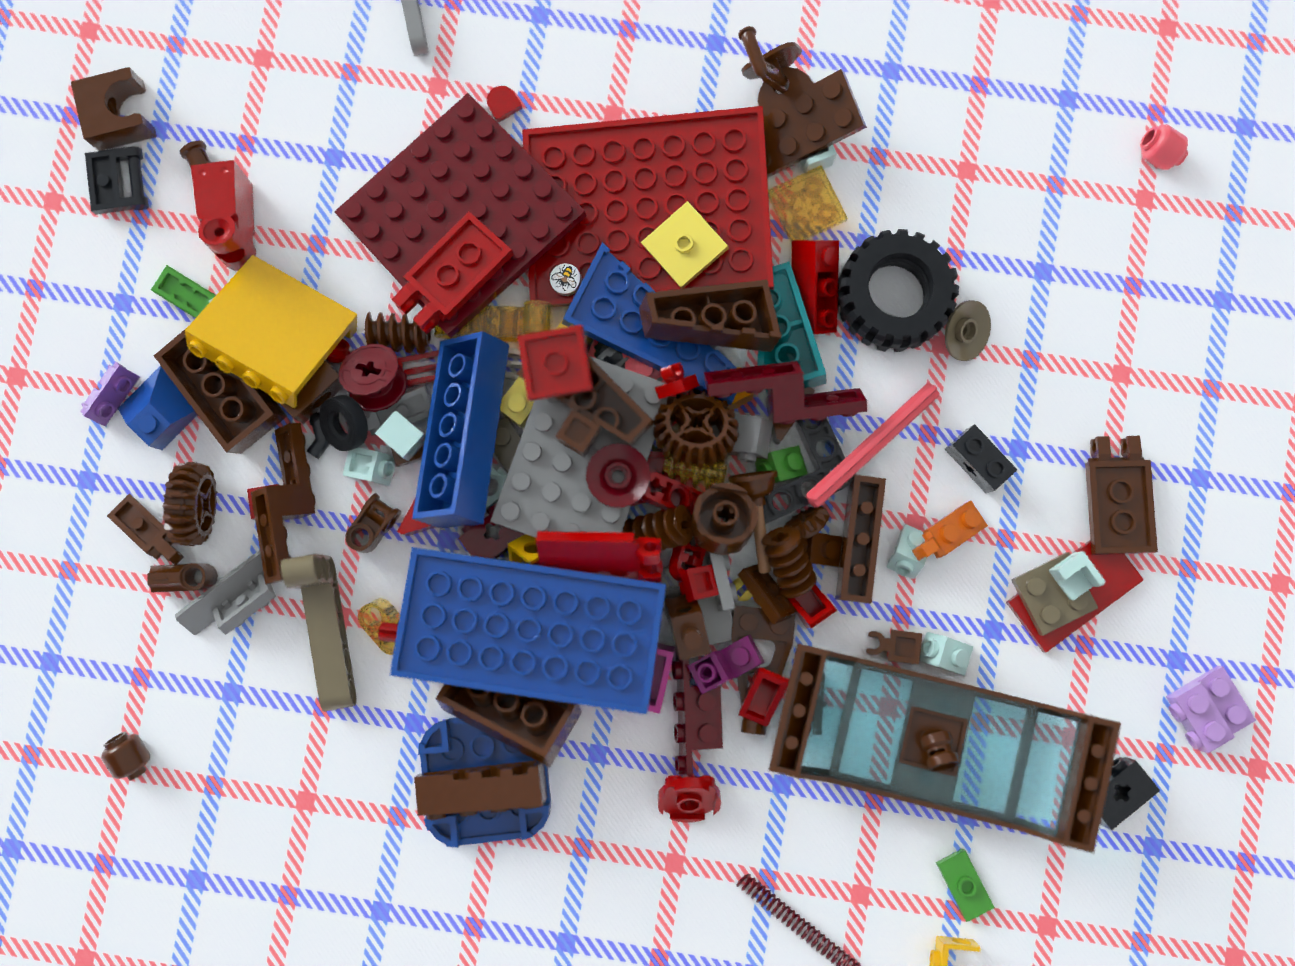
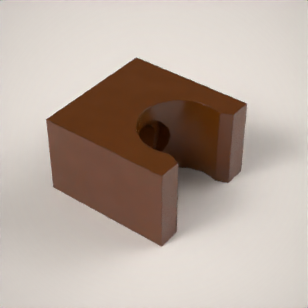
M130 67L70 82L83 139L96 150H108L157 137L155 127L143 115L133 113L129 116L120 117V108L128 97L146 92L144 81Z
M325 360L297 394V406L292 408L287 404L281 405L295 420L304 424L313 413L320 410L323 402L334 397L343 388L339 382L338 371L329 361Z

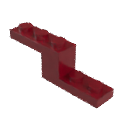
M797 361L704 372V384L709 396L725 398L731 396L732 393L746 392L748 394H757L767 389L768 411L774 423L787 425L795 423L796 420L810 419L820 421L828 416L841 415L852 417L860 412H867V399L860 388L804 395L803 371Z

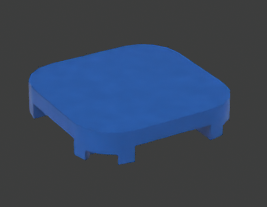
M456 717L435 723L425 732L418 747L422 773L534 760ZM544 765L548 797L543 806L533 809L515 808L498 813H491L490 810L478 811V814L471 816H459V813L446 814L445 818L427 820L426 815L424 822L427 831H430L436 840L446 844V847L456 848L460 845L521 839L522 841L533 837L544 827L551 812L548 767Z

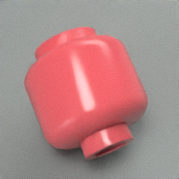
M1167 124L1152 127L1145 133L1140 142V147L1142 148L1141 155L1146 161L1157 168L1168 170L1174 166H1179L1185 161L1188 155V138Z

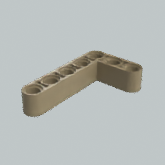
M321 554L283 559L281 561V574L287 588L301 589L321 709L326 712L356 706V689L334 560L331 556Z

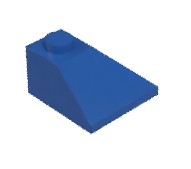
M161 366L118 407L127 426L149 447L162 451L197 416V413Z

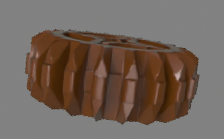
M691 389L688 395L679 393L676 395V398L669 396L666 401L667 404H661L658 408L659 414H656L654 417L655 423L653 425L655 427L653 428V436L656 439L657 449H663L664 458L673 456L674 465L682 461L685 462L686 469L691 464H696L698 469L701 470L704 463L713 468L716 460L723 462L727 454H731L734 450L735 442L738 439L737 431L739 424L738 420L734 419V409H728L727 400L718 402V397L707 396L705 389L700 394H695L693 389ZM674 422L679 424L680 432L675 434L671 427ZM713 425H716L720 431L717 437L713 434V429L711 428Z
M197 462L179 463L178 466H174L172 472L168 475L169 481L165 484L166 490L165 494H163L164 504L162 505L164 509L162 516L165 521L164 529L167 531L166 535L168 539H171L172 543L184 546L202 545L212 533V525L215 523L216 495L218 492L216 491V480L209 466Z

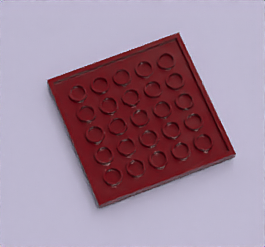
M469 93L464 95L334 211L402 287L407 283L403 276L468 212L472 213L512 249L514 255L449 320L447 318L444 321L439 320L438 326L450 339L587 216L585 210ZM419 299L418 304L423 308L425 304Z

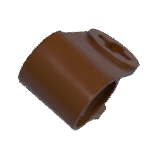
M374 493L366 501L360 514L348 528L345 536L347 545L360 553L373 551L384 535L396 523L401 510L391 508L380 500V496L377 493ZM378 509L379 511L384 513L385 517L378 514L376 510ZM366 530L369 534V540L364 546H358L355 542L356 535L360 531Z

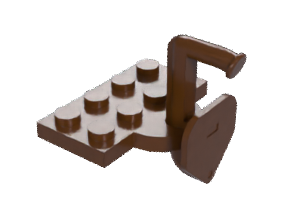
M747 26L739 31L738 37L742 40L750 60L741 69L742 75L749 80L761 78L763 81L759 89L757 101L758 106H763L767 178L867 128L845 71L840 69L815 83L808 74L800 69L790 68L802 53L801 46L797 43H784L762 54L755 36L756 29L752 26Z

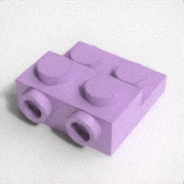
M1218 665L1166 696L1170 703L1168 707L1170 713L1176 721L1183 724L1187 731L1185 737L1188 743L1195 750L1210 753L1234 739L1236 732L1256 721L1224 666Z

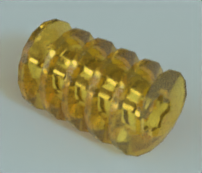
M672 456L665 458L662 475L668 473V477L673 480L679 475L680 482L686 484L689 478H692L693 488L696 489L701 481H704L705 490H707L713 484L724 483L728 464H725V460L723 462L716 460L713 468L704 463L701 470L698 469L696 464H691L686 469L685 462L681 461L674 465Z

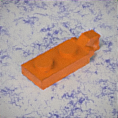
M972 500L924 530L922 536L925 542L913 549L912 552L918 561L925 557L927 558L933 553L937 559L941 558L988 525Z

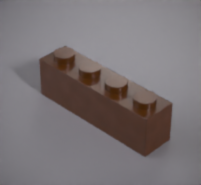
M854 475L848 486L835 600L872 604L886 485L885 478Z

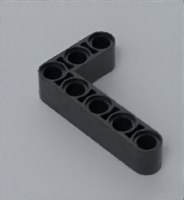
M827 418L818 421V427L815 429L807 428L803 424V420H796V430L815 471L774 489L770 495L765 497L766 505H763L765 525L810 505L807 498L801 493L802 483L810 482L815 486L845 459ZM818 442H825L830 446L831 453L828 457H822L816 452V444ZM852 478L849 479V480H848L838 491H836L835 493H837V492L843 490L844 488H846L847 486H849L850 482L852 481ZM781 494L787 498L788 507L786 510H777L773 506L772 500L775 495Z

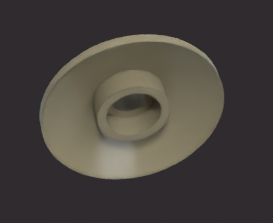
M967 300L959 304L950 315L945 328V345L947 351L954 359L960 361L972 360L985 348L990 336L991 318L984 304L975 300Z

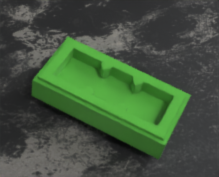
M166 265L150 289L194 318L209 304V300L216 296Z
M962 848L935 862L966 922L995 908L966 850Z

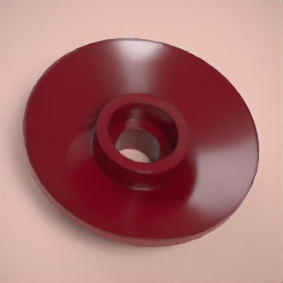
M615 443L604 446L594 453L589 460L586 469L587 486L593 497L606 506L613 508L630 506L639 501L648 489L650 483L648 462L640 451L630 445ZM621 471L625 476L624 480L619 483L614 482L612 479L614 472Z

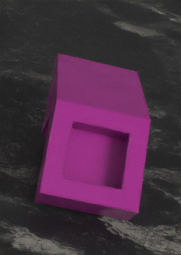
M747 635L722 650L713 651L688 665V668L701 694H704L764 664L765 661L751 635Z

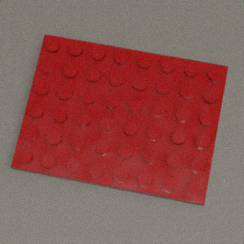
M763 106L522 129L523 149L587 214L579 224L528 269L530 307L532 309L570 306L575 294L570 296L558 294L550 283L551 272L556 266L568 263L578 269L583 281L602 242L610 249V253L615 258L631 268L630 272L642 283H647L655 292L681 289L641 242L687 201L721 237L729 249L685 288L767 280L769 289L774 290Z

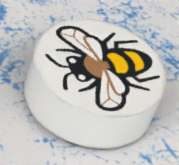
M568 263L556 266L550 275L551 286L558 294L563 296L575 294L582 282V276L578 269Z

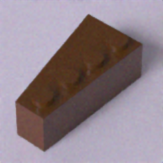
M767 280L649 292L645 294L639 307L645 338L771 352L782 338Z
M536 760L424 772L414 777L417 815H427V820L442 819L446 817V814L459 813V816H471L478 814V811L490 810L491 813H498L515 808L533 809L543 806L548 797L545 766Z

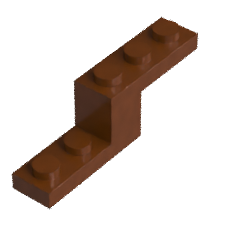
M289 423L274 430L283 485L265 486L251 492L265 584L283 581L281 561L290 558L286 542L288 533L283 520L300 519L315 514L316 501L311 488V470L306 458V440L302 433L301 423Z

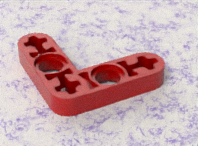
M651 472V486L662 489V491L651 492V489L648 487L641 500L664 510L676 508L677 506L671 502V493L676 489L681 494L679 505L686 506L692 515L696 500L702 492L660 473ZM690 543L686 546L673 548L669 562V572L672 578L676 581H682L680 571L685 570L681 568L682 562H685V566L688 569L702 566L706 550L697 544L692 546ZM684 551L693 552V555L689 556L690 553H685Z

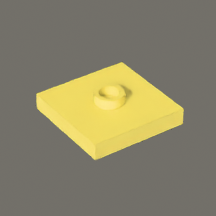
M688 201L641 242L681 289L685 288L729 249L728 245Z

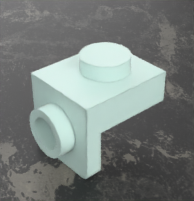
M907 524L903 526L894 553L887 563L886 567L904 577L916 578L927 560L925 557L918 561L912 552L913 549L925 542L922 536L923 531Z
M927 632L921 646L920 662L965 676L974 646L950 637Z

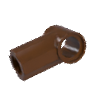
M207 563L150 566V571L147 574V583L152 593L205 591L212 587L218 579L214 566ZM198 569L202 573L200 584H197L194 578Z

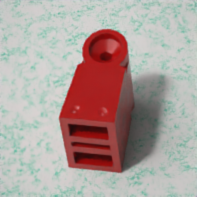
M234 160L190 165L196 214L200 220L198 228L199 238L228 268L238 271L252 255L256 256V248L253 243V236L255 235L253 184Z

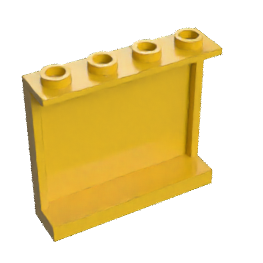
M252 255L185 329L187 348L199 358L205 357L214 362L223 372L233 373L242 378L251 388L263 390L277 403L287 404L295 408L297 406V394L344 336L351 339L357 332L358 314Z

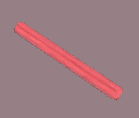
M925 384L806 494L809 504L817 508L824 504L933 403L940 394L936 385Z

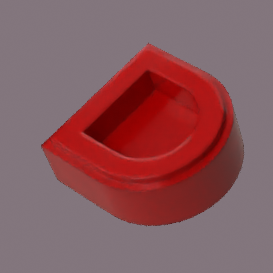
M496 86L487 95L486 101L489 111L498 123L523 109L514 91L507 86Z

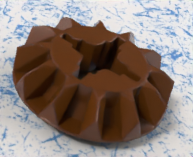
M822 506L818 508L809 507L807 510L800 511L799 514L792 516V519L787 521L784 526L798 529L801 534V540H805L820 532L825 527L830 515Z

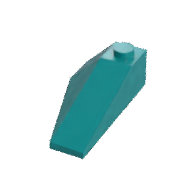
M790 261L773 266L774 290H770L782 338L771 352L758 351L757 364L759 366L797 361L803 371L804 388H814L827 384V374Z

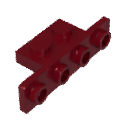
M676 654V661L672 662V677L674 680H677V692L673 693L674 711H678V724L674 725V739L676 743H679V755L675 757V771L677 775L683 778L693 777L692 750L723 749L721 686L701 694L697 685L690 686L689 659L680 661Z

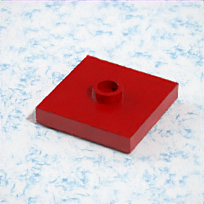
M583 325L517 336L527 400L529 402L594 391Z

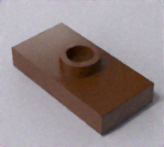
M758 564L743 568L737 574L753 596L754 602L761 607L773 625L790 619L797 613L788 598L782 597L781 589L771 575L759 572Z

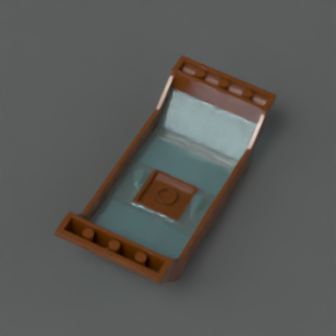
M797 643L768 771L798 779L829 782L1018 830L1062 846L1094 854L1121 722ZM950 731L954 741L952 749L958 754L960 764L949 770L930 772L926 762L928 755L922 749L920 739L931 733Z

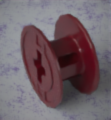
M368 344L355 349L342 361L338 371L340 384L349 392V396L360 405L363 411L378 412L388 409L401 399L408 385L407 374L398 365L397 356L392 349L382 344Z

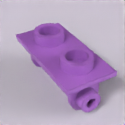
M116 361L113 365L109 364L107 371L98 382L102 385L101 389L94 388L85 402H82L81 406L83 408L80 412L84 417L106 426L140 376L129 371L125 366Z

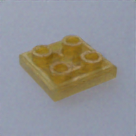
M822 165L768 190L769 200L791 245L792 240L810 239L846 222L848 219Z

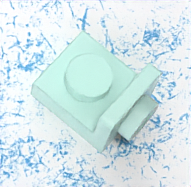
M358 447L348 451L343 476L389 486L395 471L394 457L379 451Z

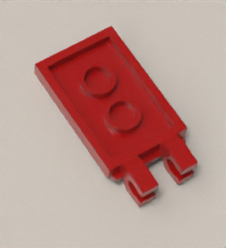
M468 212L403 276L407 283L391 300L406 315L418 304L420 299L425 306L413 320L421 330L428 334L438 325L440 319L442 321L446 318L449 320L514 253L509 246L481 221Z
M537 531L536 545L540 566L662 583L663 562L660 558L662 549L660 538L641 537L635 539V533Z

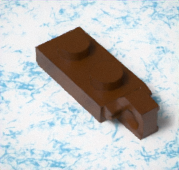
M128 494L107 515L134 543L156 560L164 556L169 562L171 561V563L177 565L184 558L172 546L173 543L171 539H168L164 525L131 494Z

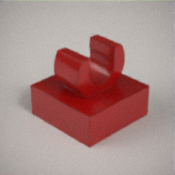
M679 362L660 369L665 384L655 387V391L659 400L699 386L696 374L684 377V370Z
M712 564L680 571L682 582H679L681 594H686L687 602L719 595Z

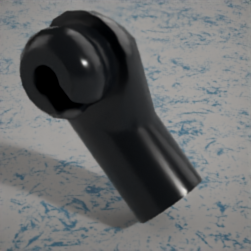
M315 412L309 419L315 439L306 451L319 459L330 443L322 432L319 412Z

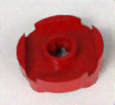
M679 775L668 776L665 778V785L659 789L657 794L659 812L662 815L663 811L669 813L670 819L677 822L705 820L706 813L713 810V815H715L721 808L720 789L715 785V778L710 775L683 778Z

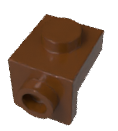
M817 533L808 539L802 540L811 564L839 567L842 546L841 536Z

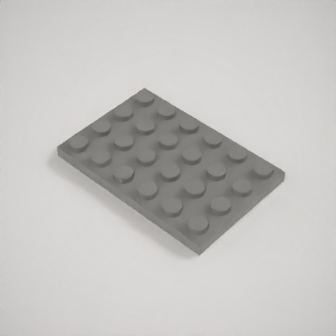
M591 357L653 420L656 414H659L658 408L660 405L667 404L668 397L658 400L655 387L665 384L664 382ZM555 398L534 401L490 522L535 538L537 537V531L622 532L631 505L623 508H613L596 500L587 486V465L591 457L599 449L615 443L627 444L636 448L648 460L655 440L653 436V428L655 426L652 425L633 445L600 426L601 432L584 458L559 443L555 437L572 408ZM616 471L612 475L613 481L617 483L622 482L625 477L621 471Z

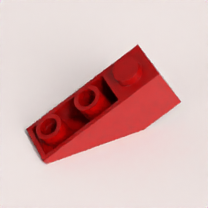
M792 240L791 267L813 334L837 333L839 240Z

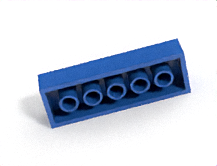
M484 331L440 342L412 516L414 520L438 528L484 523L510 345Z

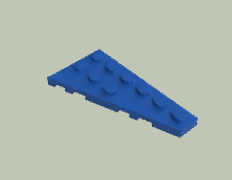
M602 242L563 317L562 324L567 327L583 325L586 336L658 371L661 368L680 362L684 370V377L696 374L699 386L695 387V389L699 391L705 389L706 394H708L704 384V372L734 369L737 367L718 349L714 350L710 345L645 338L639 307L645 294L655 291L647 283H642L630 272L631 268L623 261L620 262L610 253V249ZM732 393L729 397L718 398V400H727V404L731 405L737 393Z

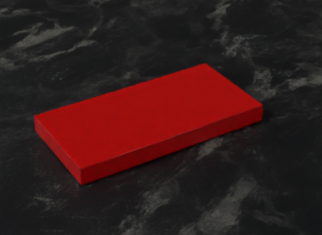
M1091 540L1074 551H1084L1106 582L1100 587L1089 589L1098 609L1043 636L1038 634L1018 593L1009 599L1006 604L1041 651L1046 653L1144 580L1125 554L1092 555Z

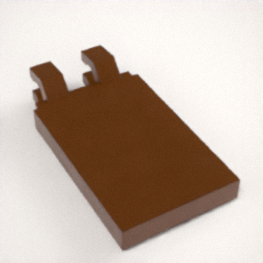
M1140 435L1126 436V438L1120 439L1122 457L1111 458L1109 436H1097L1095 439H1091L1090 453L1092 458H1088V462L1085 463L1091 554H1142L1158 552L1151 460H1144V457H1142Z

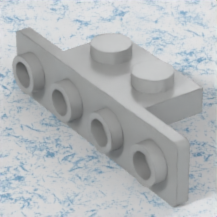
M694 537L690 541L692 546L696 545ZM685 551V553H690L689 556L693 555V552ZM706 551L702 566L712 564L719 595L698 600V603L702 610L709 645H714L732 640L733 619L730 609L735 608L734 601H738L735 584L729 583L727 571L731 570L728 555H717Z
M260 550L175 614L176 621L193 635H197L216 621L218 629L227 635L234 628L241 626L247 618L260 608L267 606L276 595L272 585L265 584Z

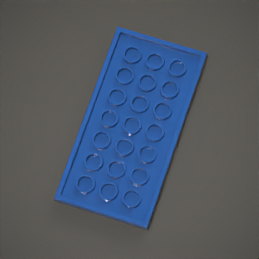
M412 547L389 676L647 715L666 584Z

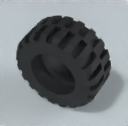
M898 229L895 234H892L890 230L880 232L876 238L870 236L865 239L860 247L857 246L851 253L838 278V306H841L839 315L842 322L847 321L850 327L847 330L853 336L857 333L863 338L861 343L867 346L873 343L877 345V350L884 352L889 348H892L894 352H904L909 347L914 349L921 346L925 341H929L949 321L948 318L954 312L957 305L954 300L959 295V285L954 284L958 274L956 268H949L948 264L952 260L947 252L942 255L937 250L940 244L934 239L931 243H928L924 240L925 234L920 232L910 236L908 235V229ZM887 266L900 267L909 271L917 278L923 291V304L915 314L909 317H895L877 307L869 292V281L878 269Z

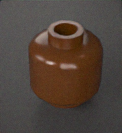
M124 731L103 744L105 749L101 753V760L113 778L122 779L127 777L130 781L146 771L144 766L150 760L151 755L138 734H128Z

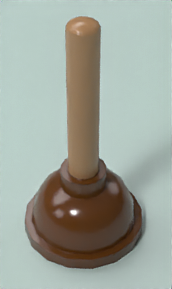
M777 470L728 476V483L744 488L757 505L758 521L754 529L758 569L762 574L771 571V566L768 562L769 557L764 552L766 545L761 543L762 538L766 535L763 505H766L765 497L773 491L775 477H778Z

